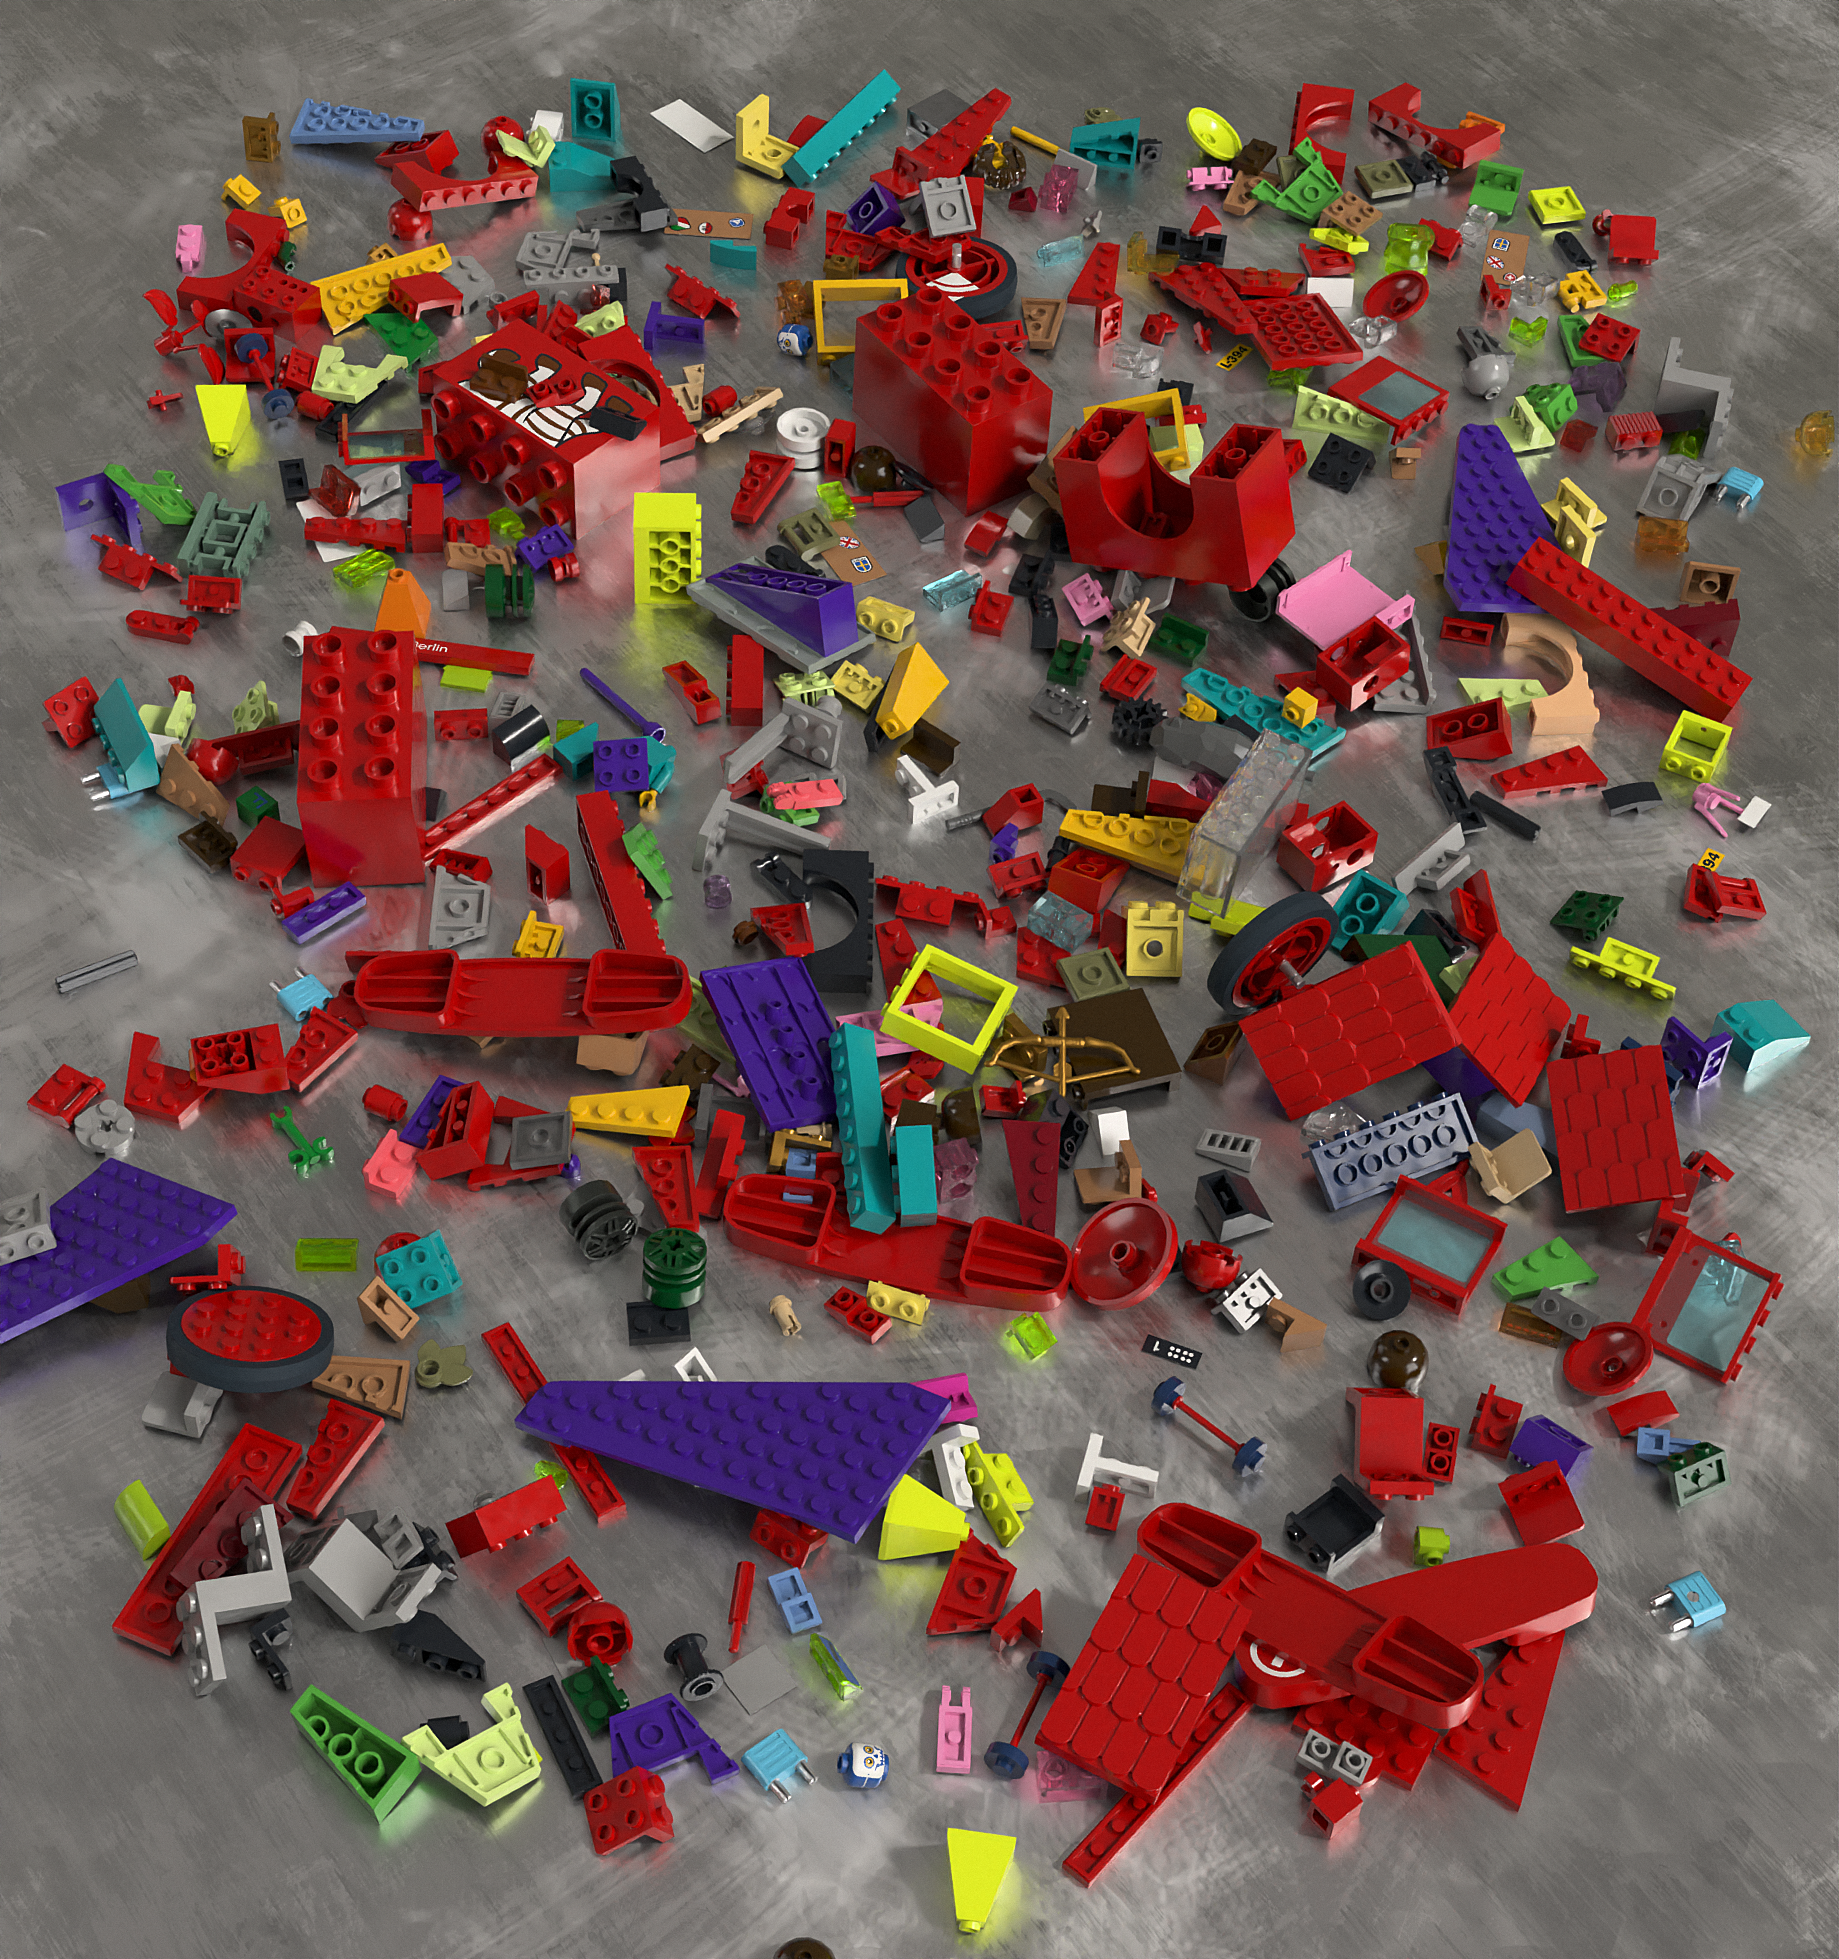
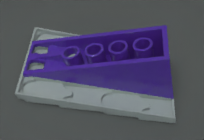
M752 555L686 586L687 595L691 596L694 602L716 613L718 618L752 636L754 641L778 654L779 659L808 675L850 655V653L866 647L867 644L870 645L876 642L875 633L856 621L851 582L778 570L757 556Z

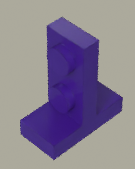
M652 301L643 330L644 349L653 350L656 338L703 344L705 338V319L661 314V302Z

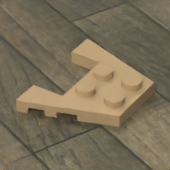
M704 364L683 367V377L686 383L667 387L672 389L678 406L683 407L688 422L701 420ZM630 377L615 379L658 406L649 390L640 391L636 380Z

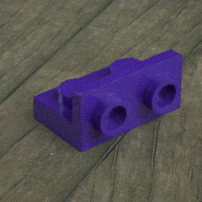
M555 524L550 528L544 526L536 532V536L530 539L528 537L521 539L516 544L517 548L514 554L516 559L521 557L526 564H530L531 571L534 574L548 566V558L555 556L562 558L564 554L571 553L575 547L560 526Z

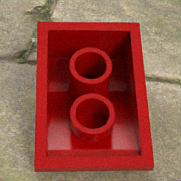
M449 130L424 133L420 141H395L374 160L375 163L393 169L394 163L414 161L422 168L441 175V171L445 167L453 164V160L459 155V152Z
M1502 697L1426 717L1428 750L1448 746L1453 757L1490 760L1513 754L1511 718Z
M1081 846L1052 866L1046 897L1054 899V902L1059 905L1078 907L1083 913H1097L1106 906L1130 868L1131 862Z

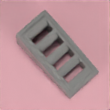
M499 692L488 717V733L492 735L494 728L523 710L525 695Z
M1206 1128L1195 1152L1250 1172L1260 1151L1262 1139ZM1210 1139L1215 1141L1213 1146H1207ZM1220 1143L1225 1144V1147L1219 1148Z

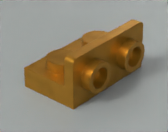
M270 112L267 118L244 116L242 125L246 160L273 163L276 155H279L281 150V142L277 140L279 122L275 119V113Z
M1013 1012L1005 1016L1003 1035L991 1041L990 1048L995 1052L1001 1043L1013 1037L1034 1035V1033ZM1031 1044L1014 1045L1005 1049L999 1058L1004 1062L1042 1073L1046 1070L1048 1048ZM1010 1069L1022 1082L1035 1077Z

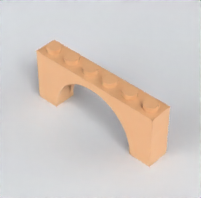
M1504 612L1500 630L1505 646L1524 647L1546 655L1560 666L1568 680V684L1561 691L1547 697L1531 699L1527 721L1532 736L1592 734L1595 723L1599 722V709L1594 705L1593 690L1589 689L1588 674L1586 671H1583L1582 655L1577 652L1576 637L1572 636L1571 627L1552 614Z

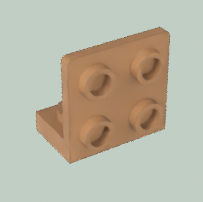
M1348 191L1322 210L1317 228H1336L1339 225L1355 237H1358L1382 219L1383 213Z
M1131 1139L1119 1140V1152L1114 1154L1115 1166L1073 1170V1176L1083 1203L1097 1205L1102 1202L1118 1201L1125 1198H1141L1142 1167Z

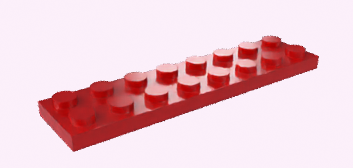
M246 1423L112 1624L113 1632L171 1656L181 1642L183 1634H185L183 1621L180 1622L176 1613V1604L184 1592L166 1577L244 1477L273 1499L302 1454V1445Z

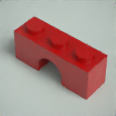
M789 187L785 195H781L779 205L773 209L770 220L764 224L763 234H766L767 245L787 250L793 249L799 239V223L807 224L815 211V193Z

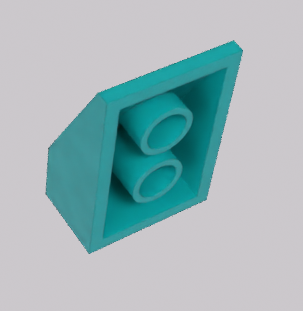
M571 78L572 137L616 142L621 127V118L615 83Z
M554 142L555 147L548 158L550 192L616 190L610 180V161L615 160L614 158L571 142Z
M1359 869L1333 906L1339 917V926L1331 946L1341 951L1353 934L1388 935L1397 926L1410 907L1405 893Z
M1774 999L1737 1003L1717 1014L1710 1036L1716 1037L1725 1031L1733 1038L1728 1054L1746 1072L1810 1040L1811 1037Z

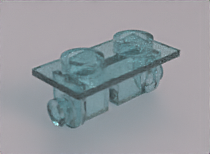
M1083 234L1044 244L1037 250V257L1044 260L1045 268L1085 257Z

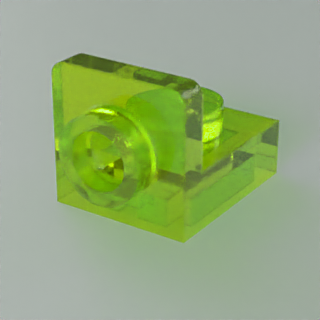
M1038 1311L1029 1317L1026 1313H1023L1010 1322L1013 1328L1005 1333L1008 1338L1013 1335L1016 1337L1031 1360L1058 1342Z

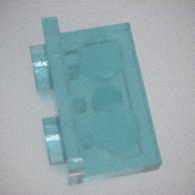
M962 569L923 587V596L937 610L943 612L970 598H974L977 589L982 587V575L976 573L971 576Z

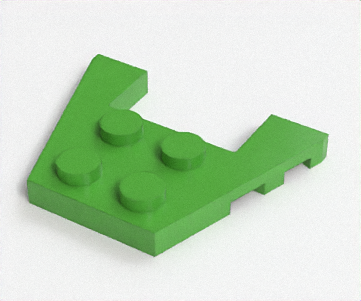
M1306 137L1294 149L1292 154L1308 168L1283 193H1280L1263 179L1250 192L1249 196L1314 225L1320 219L1322 210L1341 197L1343 191L1331 172L1326 170L1321 162V156L1311 146V140Z
M108 464L103 470L109 478L155 515L156 519L161 523L192 526L198 512L190 499L185 500L183 498L182 492L184 489L180 484L176 485L174 483L176 476L172 471L157 470L152 478L159 485L139 483L123 465Z

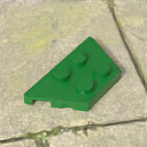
M402 313L363 315L364 323L391 355L407 357L408 366L404 369L405 373L412 370V364L415 361L421 362L428 353L438 347V338L421 318H419V322L413 323Z

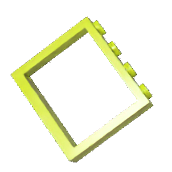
M927 944L922 953L916 952L910 964L912 970L908 968L905 970L900 981L902 986L896 985L890 997L892 1003H885L880 1013L884 1017L880 1031L972 1075L1007 1014L1018 987ZM924 969L996 1003L973 1046L899 1011Z

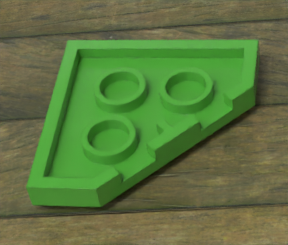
M641 822L630 827L622 835L629 857L663 900L672 896L669 884L673 883L666 868L663 869L662 865L665 864V859L660 850L655 847L658 844V840L651 829L647 831Z

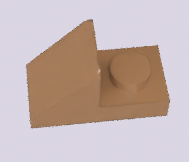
M1397 447L1389 451L1390 472L1393 479H1415L1416 460L1421 458V448Z
M375 1276L357 1297L363 1323L367 1325L376 1321L396 1342L401 1341L420 1319L378 1276Z
M1273 1297L1268 1305L1264 1323L1270 1325L1276 1331L1285 1333L1280 1349L1281 1353L1322 1345L1327 1324Z

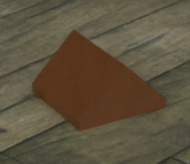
M1240 1020L1206 1028L1184 1063L1183 1067L1185 1070L1223 1086L1246 1048L1247 1038L1238 1023Z

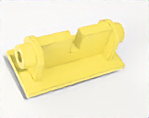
M869 1281L866 1295L867 1306L874 1310L922 1325L924 1312L927 1311L930 1300L925 1298L924 1294L920 1296L885 1285L882 1281H878V1283Z

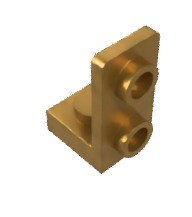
M791 1129L775 1131L771 1139L766 1171L777 1173L781 1165L786 1166L789 1148H784L785 1146L796 1149L817 1150V1153L831 1151L833 1143L826 1141V1138L820 1135L800 1136L797 1135V1131Z

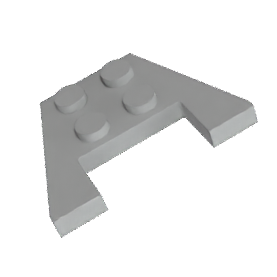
M591 229V233H580L579 230H571L569 234L557 235V231L527 232L515 260L516 268L523 271L562 268L571 246L589 249L596 248L600 238V229Z

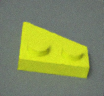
M1342 227L1310 229V239L1353 255L1368 251V241L1360 235L1355 237Z

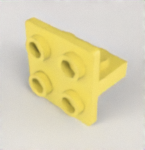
M1568 477L1559 481L1555 499L1540 506L1543 513L1556 525L1561 507L1568 505L1580 515L1581 519L1590 529L1607 521V516L1597 508L1598 506Z

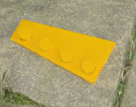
M688 1085L575 1096L570 1097L565 1111H571L576 1128L675 1138L690 1095V1089Z

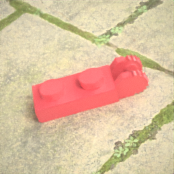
M833 779L788 784L775 782L766 789L768 796L774 798L773 804L778 810H798L840 805L843 799V795Z

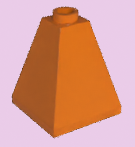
M401 568L389 570L379 601L374 632L379 630L414 631L416 638L426 639L431 602L410 571H405Z

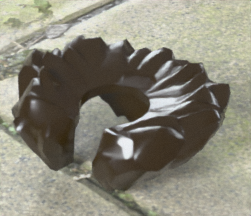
M1009 141L1003 142L1001 154L1007 159L1009 166L999 170L992 163L996 150L995 144L990 143L980 147L977 151V157L973 162L972 171L977 173L979 178H984V184L993 188H999L1000 190H1008L1023 182V179L1026 177V161L1024 154L1017 146Z

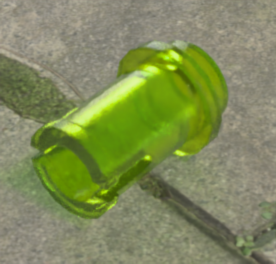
M1634 280L1622 284L1615 283L1608 288L1607 294L1610 300L1619 302L1624 297L1635 295L1638 292V286Z

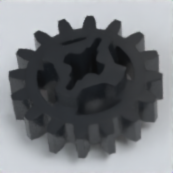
M1139 696L1138 700L1135 701L1132 697H1129L1128 703L1121 700L1120 705L1114 707V713L1112 714L1111 724L1114 725L1113 731L1119 732V738L1128 737V743L1137 740L1138 745H1141L1142 741L1146 740L1150 744L1149 741L1153 727L1162 720L1169 718L1167 710L1161 709V703L1154 705L1152 698L1143 701V697Z

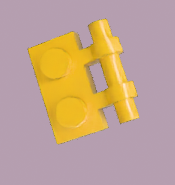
M1587 270L1568 273L1565 275L1564 281L1554 278L1550 282L1553 292L1556 296L1562 298V304L1573 313L1579 310V303L1585 309L1606 304L1607 296Z

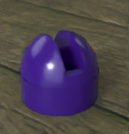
M571 1154L569 1168H565L566 1163H564L562 1172L559 1174L566 1179L576 1177L581 1171L579 1158L577 1155Z

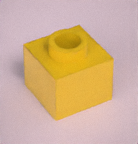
M1297 687L1285 697L1282 716L1302 729L1315 719L1318 699Z

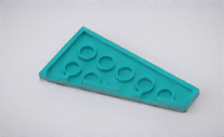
M1199 667L1181 678L1180 686L1216 709L1217 715L1224 721L1236 714L1273 741L1271 753L1280 757L1283 764L1300 767L1345 738V729L1341 727L1331 728L1324 725L1325 721L1317 717L1301 729L1282 716L1284 703L1266 695L1262 698L1251 693L1252 689L1242 686L1241 689L1228 683L1226 678Z

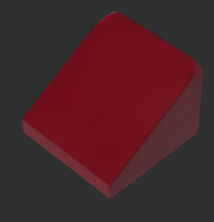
M1032 187L1012 192L1008 208L1011 210L1035 212L1038 198Z

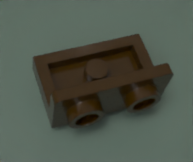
M1253 138L1248 145L1243 147L1239 156L1234 157L1231 164V169H1233L1232 178H1236L1239 170L1258 176L1276 155L1277 146Z
M203 810L199 812L200 824L177 837L179 845L212 874L230 864V858L237 850L238 842L231 832H226L221 827L215 817H210Z
M692 1044L687 1052L684 1050L679 1052L672 1062L676 1066L673 1072L667 1069L658 1084L662 1086L661 1088L688 1085L690 1095L686 1105L691 1107L700 1094L701 1084L708 1083L721 1062L695 1044Z

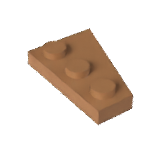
M1021 297L1030 349L1053 350L1067 308L1066 299Z
M447 542L443 549L447 566L455 570L471 572L477 576H485L486 564H503L506 576H511L512 566L517 564L513 546L496 549L494 545L486 544L485 548H477L471 543Z
M171 744L156 793L199 819V812L204 810L210 817H215L223 828L230 803L211 781H206L198 772L199 767L194 761L187 759L183 754L184 749L180 744Z

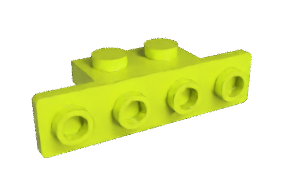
M1196 889L1193 892L1188 915L1211 922L1210 928L1215 929L1217 934L1232 937V934L1236 935L1247 923L1267 908Z
M1611 937L1607 938L1600 956L1574 946L1569 951V958L1579 967L1588 968L1589 966L1599 970L1598 973L1606 978H1619L1624 980L1627 986L1634 989H1640L1641 987L1649 990L1652 996L1661 1000H1666V998L1673 1000L1675 996V987L1652 978L1660 961L1658 956Z
M977 1441L960 1447V1451L965 1459L964 1467L968 1483L1002 1546L1011 1547L1024 1531V1525L1016 1511H1028L1034 1504V1501L1007 1453L983 1454Z

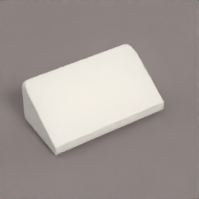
M1308 278L1305 294L1320 293L1330 307L1350 308L1353 299L1354 279Z

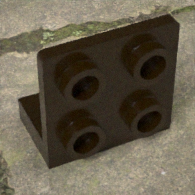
M1139 771L1138 781H1132L1131 788L1095 784L1091 811L1102 812L1104 816L1119 817V813L1130 814V818L1144 819L1150 772Z

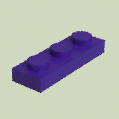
M348 881L281 921L282 929L300 945L366 905V896Z
M439 1075L400 1134L399 1141L424 1150L429 1141L426 1136L430 1129L435 1130L440 1121L438 1114L452 1088L464 1085L465 1083Z

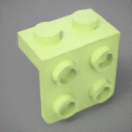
M180 691L173 708L144 704L140 707L138 714L148 733L178 738L182 745L184 738L187 736L191 721L195 717L196 705L192 703L191 692Z

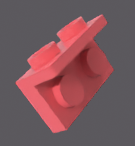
M390 1129L387 1135L381 1137L378 1141L376 1151L371 1159L368 1158L363 1164L362 1175H364L365 1188L397 1200L420 1164L415 1156L418 1150L423 1149L398 1141L397 1131Z

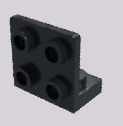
M1330 432L1310 467L1308 475L1350 494L1364 469L1372 470L1376 464V459L1373 451Z

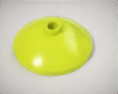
M1201 107L1193 108L1187 114L1186 125L1189 135L1203 153L1221 161H1233L1235 156H1239L1242 151L1241 141L1235 130L1226 120L1215 112Z

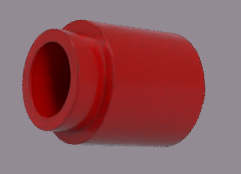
M721 385L703 396V410L710 416L717 417L727 408L734 406L737 401V393L731 386Z
M308 390L300 393L295 402L299 414L319 422L334 409V405L330 403L329 399Z
M375 1084L372 1088H367L362 1097L365 1111L390 1122L393 1120L399 1122L405 1115L408 1107V1101L403 1099V1095L378 1084Z

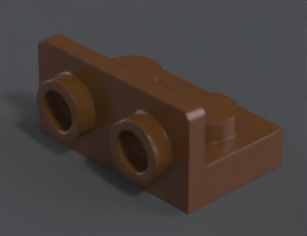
M483 353L481 356V368L469 382L470 390L515 404L525 392V389L529 387L528 368Z

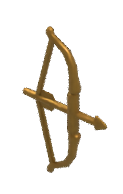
M1060 1007L1055 1016L1056 1019H1059V1037L1040 1036L1039 1034L1013 1037L1001 1043L991 1060L984 1062L985 1067L998 1065L1059 1083V1094L1063 1098L1066 1096V1083L1127 1071L1133 1074H1140L1141 1072L1139 1068L1134 1067L1125 1050L1112 1042L1089 1036L1085 1038L1066 1037V1019H1070V1016L1065 1007ZM1031 1044L1044 1047H1059V1062L1053 1065V1076L998 1059L1005 1049L1014 1045ZM1094 1047L1110 1049L1122 1057L1126 1066L1072 1077V1066L1066 1062V1048Z

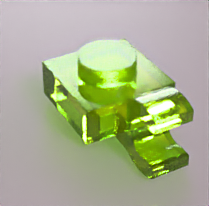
M507 506L486 516V519H489V526L500 536L508 533L515 542H519L526 537L521 532V530L525 529L521 518Z

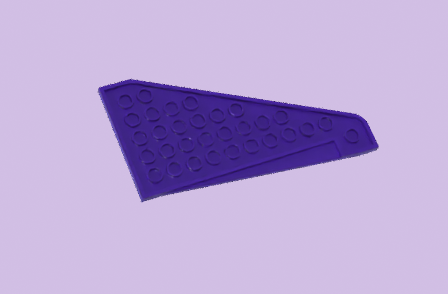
M552 1381L535 1393L514 1419L516 1428L543 1440L568 1448L573 1445L793 1517L856 1545L890 1494L951 1410V1400L907 1382Z

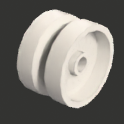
M795 408L783 413L777 422V455L795 458L796 466L794 468L799 469L814 468L825 462L824 437L830 427L829 419L823 413L809 408Z

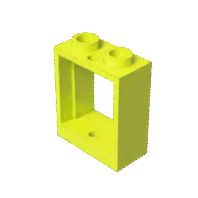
M1683 710L1663 750L1659 767L1701 783H1709L1728 745L1733 728ZM1680 737L1716 749L1711 761L1707 762L1674 750Z

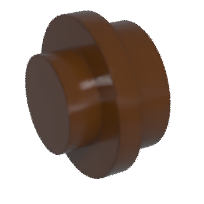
M742 921L736 925L732 935L734 942H739L741 946L751 943L759 934L756 929V923L754 921Z

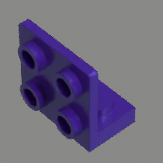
M646 738L593 741L595 792L608 790L610 795V793L649 790L648 744Z
M1672 1016L1667 1020L1660 1044L1664 1061L1684 1074L1683 1079L1698 1089L1721 1075L1733 1038L1724 1031L1718 1036H1711L1703 1042L1677 1018Z

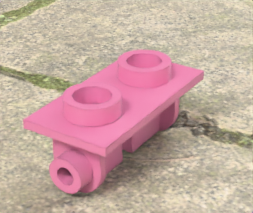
M1226 166L1211 167V176H1207V167L1191 168L1186 171V178L1190 179V182L1185 185V188L1192 187V191H1203L1205 187H1214V190H1226L1227 186L1234 183V180L1228 181V178L1232 176V170L1227 169Z

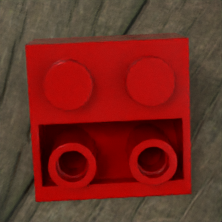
M530 824L525 826L527 892L544 905L549 906L570 889L569 851L562 844H558L550 839L543 831L537 830Z

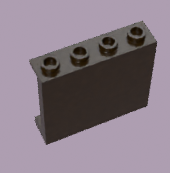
M1143 988L1047 1008L1046 1020L1042 1022L1045 1036L1059 1037V1019H1056L1055 1016L1060 1007H1065L1070 1016V1019H1066V1037L1085 1038L1089 1036L1112 1042L1124 1049L1134 1067L1141 1070L1140 1074H1133L1127 1071L1071 1082L1072 1097L1075 1102H1079L1083 1112L1087 1111L1088 1100L1159 1083H1165L1168 1092L1179 1090L1182 1070ZM1052 1047L1053 1055L1058 1059L1059 1047ZM1094 1047L1066 1048V1062L1072 1066V1077L1126 1066L1122 1057L1110 1049Z

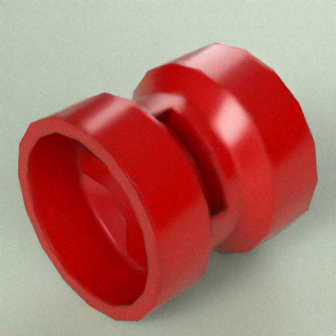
M573 552L564 554L562 558L556 556L548 558V570L554 583L563 581L565 577L575 578L580 576L579 564Z

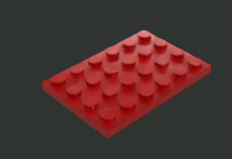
M1320 293L1242 301L1258 323V332L1247 333V335L1271 370L1285 371L1288 368L1306 369L1309 366L1352 364L1354 361L1363 360L1362 349Z

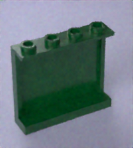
M1353 934L1339 954L1344 961H1361L1362 963L1410 940L1446 1010L1456 995L1439 977L1444 968L1454 965L1436 935Z

